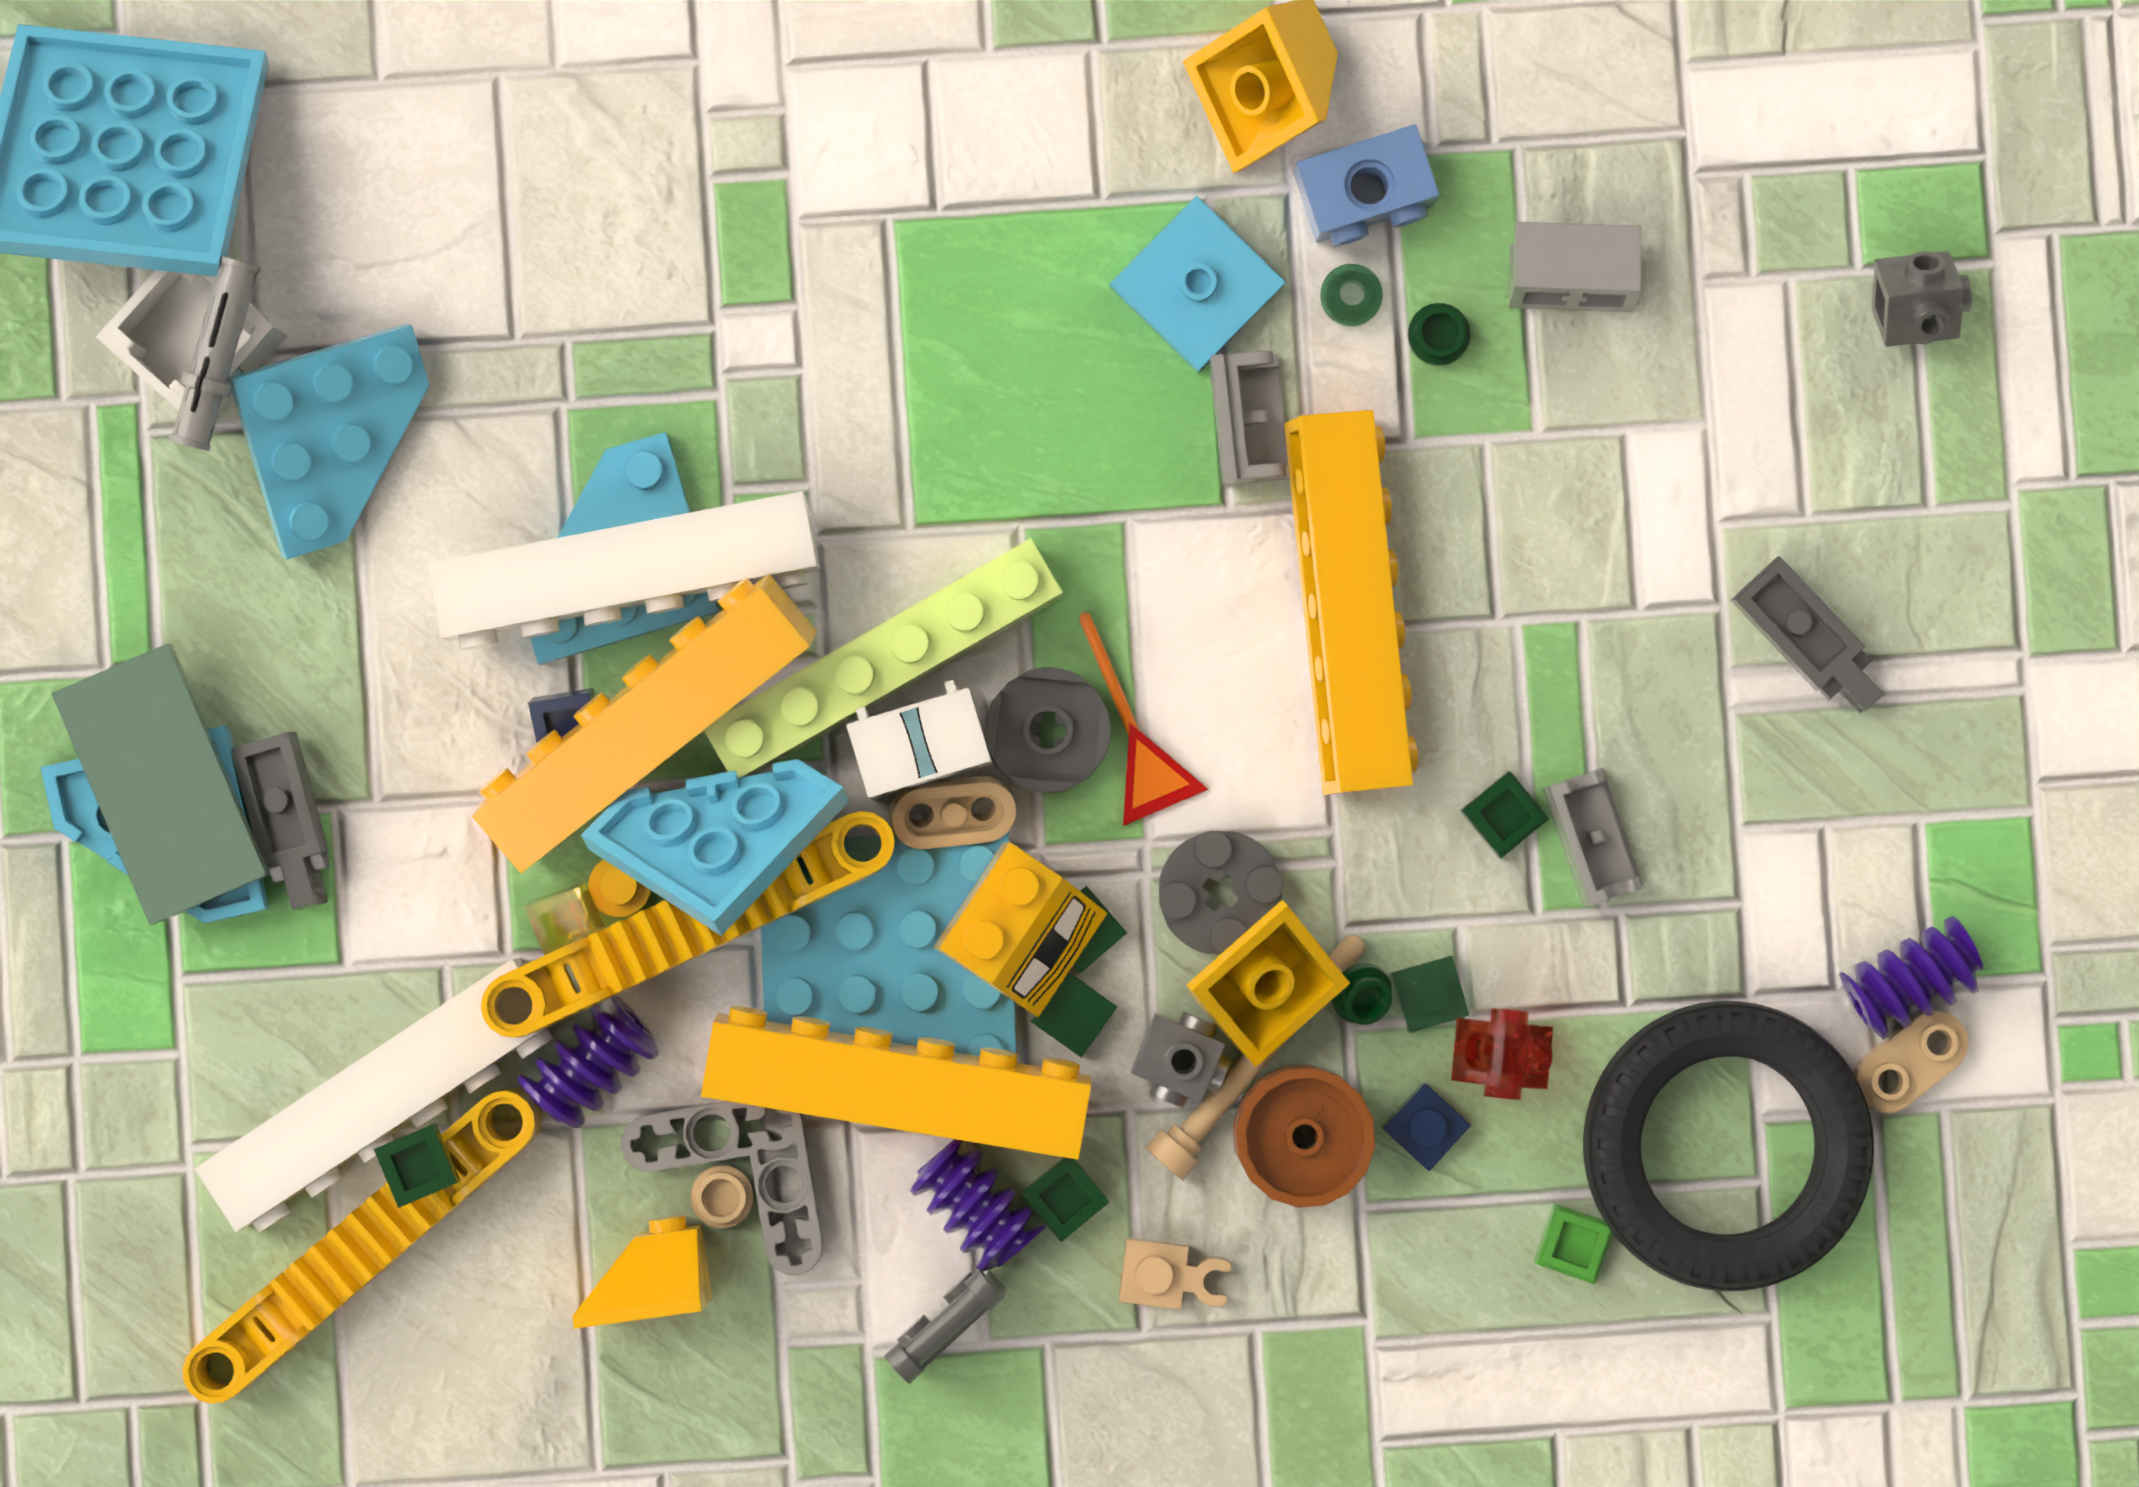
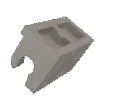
M1545 222L1515 223L1514 244L1510 246L1509 308L1633 312L1641 293V226Z
M1255 351L1211 355L1209 368L1222 486L1290 479L1278 354H1273V351Z
M1603 768L1542 788L1582 905L1594 906L1608 901L1609 898L1641 889L1643 883Z

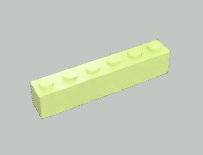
M1032 538L730 710L708 726L704 732L727 772L736 771L739 778L755 775L856 717V709L864 706L866 710L872 708L1063 598V592Z

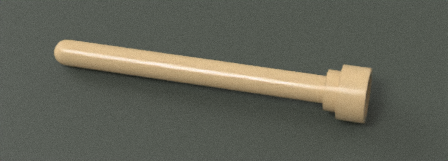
M1348 935L1329 954V957L1338 969L1343 972L1353 966L1363 955L1365 944L1359 936ZM1291 1037L1257 1067L1242 1055L1226 1073L1218 1094L1210 1092L1180 1127L1174 1124L1167 1133L1161 1129L1145 1149L1183 1181L1199 1163L1195 1157L1203 1149L1198 1145L1200 1141Z

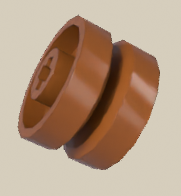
M1310 1064L1281 1066L1259 1077L1240 1099L1232 1124L1234 1151L1249 1180L1272 1200L1297 1208L1325 1206L1350 1193L1367 1173L1375 1149L1373 1117L1361 1094L1336 1073ZM1302 1124H1308L1314 1128L1311 1134L1315 1142L1308 1148H1303L1300 1143L1295 1145L1292 1140L1293 1131Z

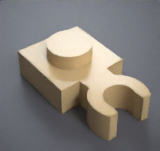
M1126 1237L1118 1300L1124 1303L1181 1310L1183 1292L1194 1293L1206 1305L1222 1306L1226 1304L1227 1295L1208 1291L1204 1287V1278L1213 1270L1230 1272L1231 1263L1222 1257L1212 1256L1201 1260L1197 1265L1188 1264V1245Z

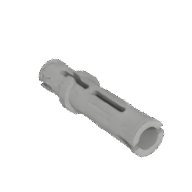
M221 256L220 268L217 272L208 308L204 316L190 372L183 371L180 384L186 385L174 430L170 434L169 440L210 451V442L223 396L230 398L233 385L227 384L240 334L243 330L256 277L260 273V267Z

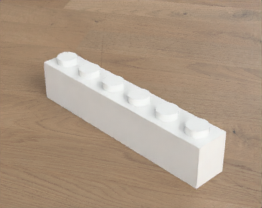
M803 491L427 563L441 638L450 642L459 640L460 650L495 645L498 643L496 633L521 628L523 638L560 632L558 621L583 616L585 626L622 620L621 609L645 604L647 614L673 611L684 608L683 597L706 592L708 593L709 602H718L726 592L746 577L753 584L769 573L782 589L793 588L808 584L807 573L820 571L807 499Z
M511 959L194 1168L234 1231H240L253 1224L258 1233H261L291 1213L285 1202L305 1189L311 1198L327 1190L344 1178L338 1167L356 1155L360 1156L364 1164L376 1157L373 1149L394 1141L390 1133L409 1120L418 1129L445 1112L449 1107L443 1098L462 1085L471 1094L498 1077L501 1072L496 1063L515 1050L524 1059L551 1042L554 1038L548 1029L553 1025L532 1035L512 1038L501 1036L494 1032L483 1019L481 1001L487 986L499 976L525 965L522 959ZM515 987L508 989L502 994L499 999L498 1009L501 1017L506 1022L516 1025L528 1019L532 1012L533 1004L527 991Z

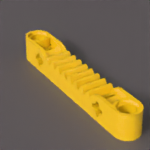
M858 811L830 822L722 936L667 900L661 901L655 906L642 910L627 919L618 921L603 930L590 934L585 938L499 976L487 986L482 995L481 1011L483 1019L494 1032L501 1036L512 1038L532 1035L875 875L886 867L892 857L895 843L892 829L885 819L873 812ZM861 826L874 830L881 841V850L878 855L872 860L865 862L856 861L849 857L844 847V840L847 834L854 828ZM801 857L803 859L813 880V884L809 885L803 875V872L797 862V858ZM567 965H570L581 989L579 993L567 971ZM519 987L527 991L533 1006L528 1019L514 1025L506 1022L501 1017L498 1004L504 992L508 989Z
M517 1088L501 1089L480 1100L441 1134L461 1181L398 1208L390 1187L386 1182L378 1191L368 1197L362 1205L352 1211L341 1223L331 1229L326 1236L310 1247L304 1255L294 1261L283 1273L274 1278L265 1288L248 1300L190 1351L185 1358L182 1369L183 1381L189 1393L199 1401L214 1404L225 1402L247 1389L529 1146L540 1133L543 1122L541 1108L531 1099L526 1091ZM504 1103L513 1105L521 1113L523 1125L517 1137L507 1138L496 1132L492 1117L498 1105ZM218 1352L224 1354L231 1360L234 1375L229 1384L218 1383L210 1377L207 1371V1361L211 1353Z

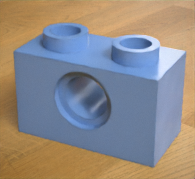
M1416 124L1298 161L1293 171L1315 242L1318 243L1331 238L1334 247L1347 245L1369 236L1368 226L1389 219L1393 228L1406 226L1425 219L1429 216L1426 208L1433 206L1439 197ZM1363 175L1375 177L1384 188V198L1375 204L1361 203L1352 194L1351 182Z

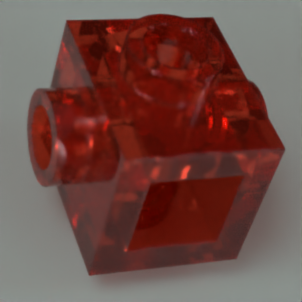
M1491 1008L1490 1020L1457 1018L1451 1081L1484 1085L1483 1096L1521 1100L1522 1088L1548 1089L1549 1069L1553 1059L1551 1048L1553 1026L1528 1024L1529 1011Z

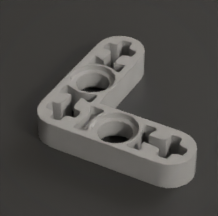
M721 1101L649 1113L634 1119L625 1128L621 1138L623 1155L632 1167L641 1171L654 1172L750 1155L765 1251L769 1262L777 1271L786 1275L803 1274L817 1264L823 1252V1235L804 1119L801 1113L778 1110L779 1114H790L792 1119V1125L782 1129V1138L772 1139L770 1131L766 1129L750 1131L747 1134L753 1145L740 1146L741 1124L734 1109L746 1108L745 1121L764 1117L767 1114V1108ZM708 1114H716L723 1117L730 1128L728 1143L718 1150H708L702 1147L695 1137V1126L698 1120ZM673 1119H685L683 1139L691 1155L678 1156L680 1143L660 1148L657 1160H649L645 1150L636 1151L634 1140L643 1136L644 1125H652L656 1135H665L677 1132ZM779 1166H789L795 1169L802 1179L800 1195L789 1202L774 1199L767 1189L769 1173ZM802 1206H807L809 1218L797 1217L795 1220L799 1237L802 1239L810 1238L812 1248L803 1252L802 1262L792 1263L789 1253H779L777 1249V1243H781L787 1238L785 1219L773 1224L770 1211L789 1213Z

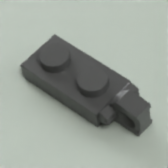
M1779 556L1772 560L1730 600L1815 691L1819 690L1828 700H1831L1839 692L1859 713H1862L1863 711L1866 712L1884 695L1877 685L1862 671L1871 662L1870 658L1863 651L1865 648L1864 644Z
M289 731L232 748L231 754L253 836L267 869H269L273 882H285L292 910H303L327 903L326 890L320 870L330 868L328 855L326 854L329 850L297 732Z

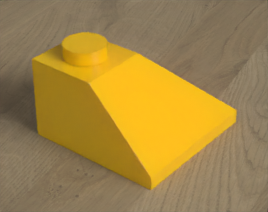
M1294 0L1268 6L1183 60V64L1233 173L1243 171L1327 119L1338 52L1314 0Z
M686 1215L649 1220V1231L640 1232L633 1238L573 1314L574 1329L702 1311L712 1299L703 1224L687 1226Z

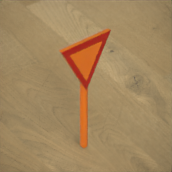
M1087 612L1081 613L1079 621L1128 734L1123 826L1209 790L1139 730L1092 617Z

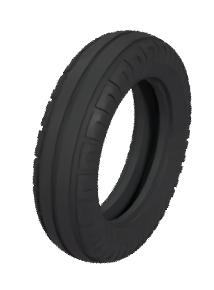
M1712 1001L1683 1007L1654 1020L1634 1034L1616 1052L1602 1072L1588 1105L1583 1132V1157L1588 1185L1603 1220L1620 1243L1638 1260L1661 1275L1688 1286L1713 1291H1746L1771 1286L1802 1273L1827 1255L1843 1238L1857 1217L1868 1191L1874 1161V1135L1868 1104L1856 1076L1841 1054L1821 1034L1799 1019L1771 1007L1741 1001ZM1719 1057L1753 1059L1767 1065L1782 1075L1803 1100L1809 1113L1814 1133V1157L1811 1171L1803 1190L1794 1203L1770 1223L1757 1229L1737 1234H1714L1699 1231L1683 1224L1672 1216L1653 1193L1645 1175L1641 1156V1138L1644 1122L1654 1099L1661 1089L1686 1068L1699 1062Z

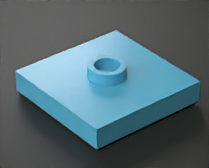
M1196 196L1109 284V287L1180 357L1199 373L1209 363L1211 355H1217L1282 289L1286 282Z

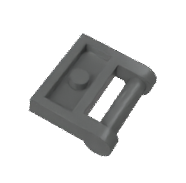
M980 1269L974 1274L969 1272L943 1296L949 1305L932 1321L925 1314L918 1318L897 1338L899 1343L884 1355L886 1360L908 1384H911L924 1372L928 1364L988 1309L994 1308L1005 1297L1006 1287L990 1270L985 1274Z

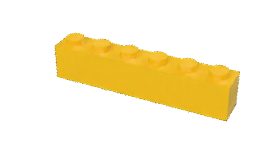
M1374 410L1301 415L1284 423L1322 792L1323 795L1411 786L1413 785L1412 773H1415L1418 768V750L1414 738L1408 736L1405 711H1408L1411 707L1412 693L1408 676L1405 673L1401 674L1399 649L1404 646L1405 627L1401 613L1394 609L1392 587L1396 586L1398 582V562L1395 552L1392 549H1388L1386 525L1391 521L1392 503L1388 489L1381 486L1379 463L1384 460L1385 456L1384 433L1379 425H1375Z
M769 573L755 585L747 577L741 580L718 600V603L723 608L721 612L707 623H704L699 616L689 621L669 639L675 647L658 662L651 654L644 657L622 676L621 679L627 685L610 700L603 692L596 695L573 716L579 723L562 738L556 730L551 731L526 753L531 760L528 765L515 775L508 767L503 769L479 790L484 800L474 812L472 818L520 873L527 870L811 646L818 631Z
M731 1006L729 1014L717 1013L713 1021L701 1097L1079 1160L1091 1090V1075L1079 1073L1081 1065L1062 1059L1044 1058L1042 1067L1017 1063L1018 1054L996 1048H981L979 1056L954 1052L955 1043L929 1037L918 1038L917 1046L892 1042L893 1033L870 1027H856L854 1035L829 1031V1022L811 1017L795 1016L792 1019V1025L766 1021L768 1014L766 1011L744 1006Z

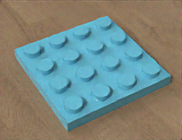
M18 24L0 95V253L216 277L220 269L221 256L227 257L269 66L266 51Z
M1009 832L992 842L931 849L909 847L900 841L897 836H894L895 843L892 857L886 867L878 873L761 927L764 1011L768 1013L766 1021L792 1025V1019L795 1016L811 1017L829 1022V1031L854 1035L856 1027H870L893 1033L892 1042L917 1046L918 1038L929 1037L955 1043L954 1052L979 1056L981 1048H996L1016 1053L1015 1002L933 948L1002 843L1009 842ZM879 836L845 837L844 847L849 857L856 861L865 862L872 860L878 855L881 850V841ZM801 857L797 858V862L803 872V875L809 885L813 884V880L803 859Z

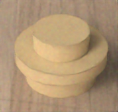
M716 1165L708 1168L697 1177L691 1190V1204L695 1214L705 1224L715 1228H729L739 1224L747 1217L754 1202V1190L749 1178L738 1168L729 1165Z

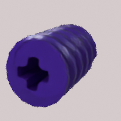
M1954 916L1944 920L1945 936L1932 926L1923 930L1921 937L1923 947L1911 938L1901 941L1899 946L1901 959L1886 949L1878 953V970L1867 961L1856 964V982L1847 974L1839 973L1845 992L1859 1017L1882 1040L1889 1037L1886 1018L1893 1016L1904 1028L1912 1026L1909 1013L1911 1005L1914 1004L1929 1017L1934 1014L1931 995L1937 993L1949 1005L1957 1003L1953 984L1960 982L1971 994L1979 991L1976 972L1983 970V963L1970 935Z
M617 995L611 997L616 1009L612 1014L595 1005L590 1009L597 1024V1028L594 1031L578 1023L572 1026L579 1042L576 1048L560 1040L554 1043L561 1062L554 1065L541 1057L535 1060L542 1076L538 1083L522 1074L518 1076V1082L531 1099L557 1122H563L573 1128H581L585 1124V1116L580 1105L592 1111H599L603 1107L604 1101L598 1087L611 1094H617L622 1089V1083L616 1070L630 1077H635L640 1073L641 1069L635 1053L650 1060H654L659 1054L658 1047L649 1028L635 1011Z
M953 1139L917 1171L919 1175L910 1192L913 1196H917L931 1190L934 1191L935 1195L927 1208V1212L930 1216L948 1209L952 1212L943 1231L948 1235L965 1228L968 1233L960 1246V1251L965 1254L982 1248L984 1253L976 1269L985 1272L1002 1266L1034 1239L1045 1226L1041 1225L1025 1231L1023 1228L1032 1210L1025 1206L1009 1212L1007 1208L1016 1193L1014 1189L1008 1187L992 1193L991 1188L999 1172L996 1168H991L976 1174L974 1170L983 1153L979 1149H975L960 1155L958 1150L963 1140Z

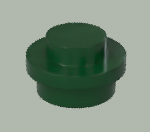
M1445 303L1429 304L1421 308L1411 319L1407 332L1408 344L1413 354L1422 362L1433 366L1448 365L1458 360L1466 351L1470 341V327L1463 313L1454 306Z
M1370 963L1356 964L1343 971L1342 974L1350 984L1331 1000L1332 1007L1337 1014L1345 1021L1360 1025H1369L1383 1018L1392 1004V985L1385 972L1380 967Z

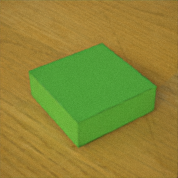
M1553 1203L1533 1262L1595 1285L1613 1233L1604 1220Z

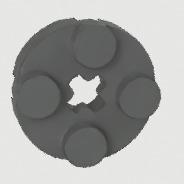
M1043 667L1029 670L1017 676V678L1009 681L993 699L987 714L985 733L988 749L1002 773L1027 790L1040 793H1056L1066 791L1087 780L1107 753L1111 736V725L1108 710L1097 691L1078 674L1065 669ZM1046 712L1055 713L1056 723L1067 727L1065 738L1055 739L1053 748L1050 749L1040 747V737L1030 735L1031 723L1042 722L1043 715Z
M1208 831L1184 841L1168 857L1159 877V905L1168 928L1181 942L1192 949L1206 954H1222L1282 900L1283 880L1272 856L1254 839L1234 831ZM1227 875L1235 881L1231 891L1238 897L1237 901L1232 907L1221 904L1216 910H1212L1206 904L1210 894L1203 886L1209 878L1219 882Z

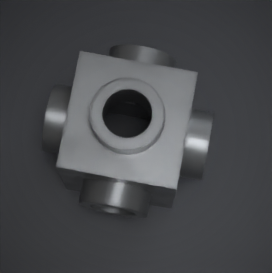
M1923 251L1907 256L1875 259L1871 309L1885 347L1906 344H1929L1934 341L1960 338L1962 313L1971 310L1972 295L1968 276L1966 274H1958L1950 251Z
M1155 1012L1131 1068V1074L1153 1082L1149 1092L1151 1095L1184 1108L1188 1098L1201 1103L1206 1090L1218 1094L1232 1059L1221 1055L1225 1042L1214 1037L1218 1028L1217 1025L1186 1012L1182 1013L1179 1022ZM1181 1049L1192 1051L1196 1057L1193 1066L1186 1070L1177 1069L1171 1062L1174 1053Z

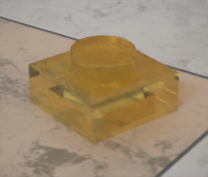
M586 882L537 898L524 906L544 955L605 929Z

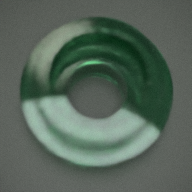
M1344 264L1336 267L1326 276L1320 290V302L1325 314L1333 322L1346 327H1356L1370 321L1377 314L1383 298L1382 286L1377 276L1370 269L1359 264ZM1346 284H1356L1363 292V300L1357 305H1348L1342 301L1340 289Z

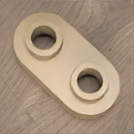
M989 776L936 780L911 788L904 787L894 795L889 806V821L896 836L905 845L915 849H931L996 841L1011 829L1016 818V805L1012 795L1002 782ZM981 797L990 798L991 807L986 813L977 815L971 812V806L976 799ZM927 804L930 806V812L925 819L914 821L909 818V812L915 805Z
M1934 1010V1014L1929 1017L1920 1012L1910 1018L1912 1026L1908 1028L1900 1026L1888 1038L1865 1054L1856 1064L1853 1073L1862 1088L1868 1108L1884 1113L1900 1111L1954 1070L1963 1061L1968 1050V1035L1963 1024L1955 1016L1947 1012ZM1940 1030L1947 1038V1045L1943 1052L1933 1054L1928 1048L1927 1040L1931 1033ZM1891 1069L1898 1076V1085L1894 1091L1884 1093L1878 1085V1079L1881 1073Z

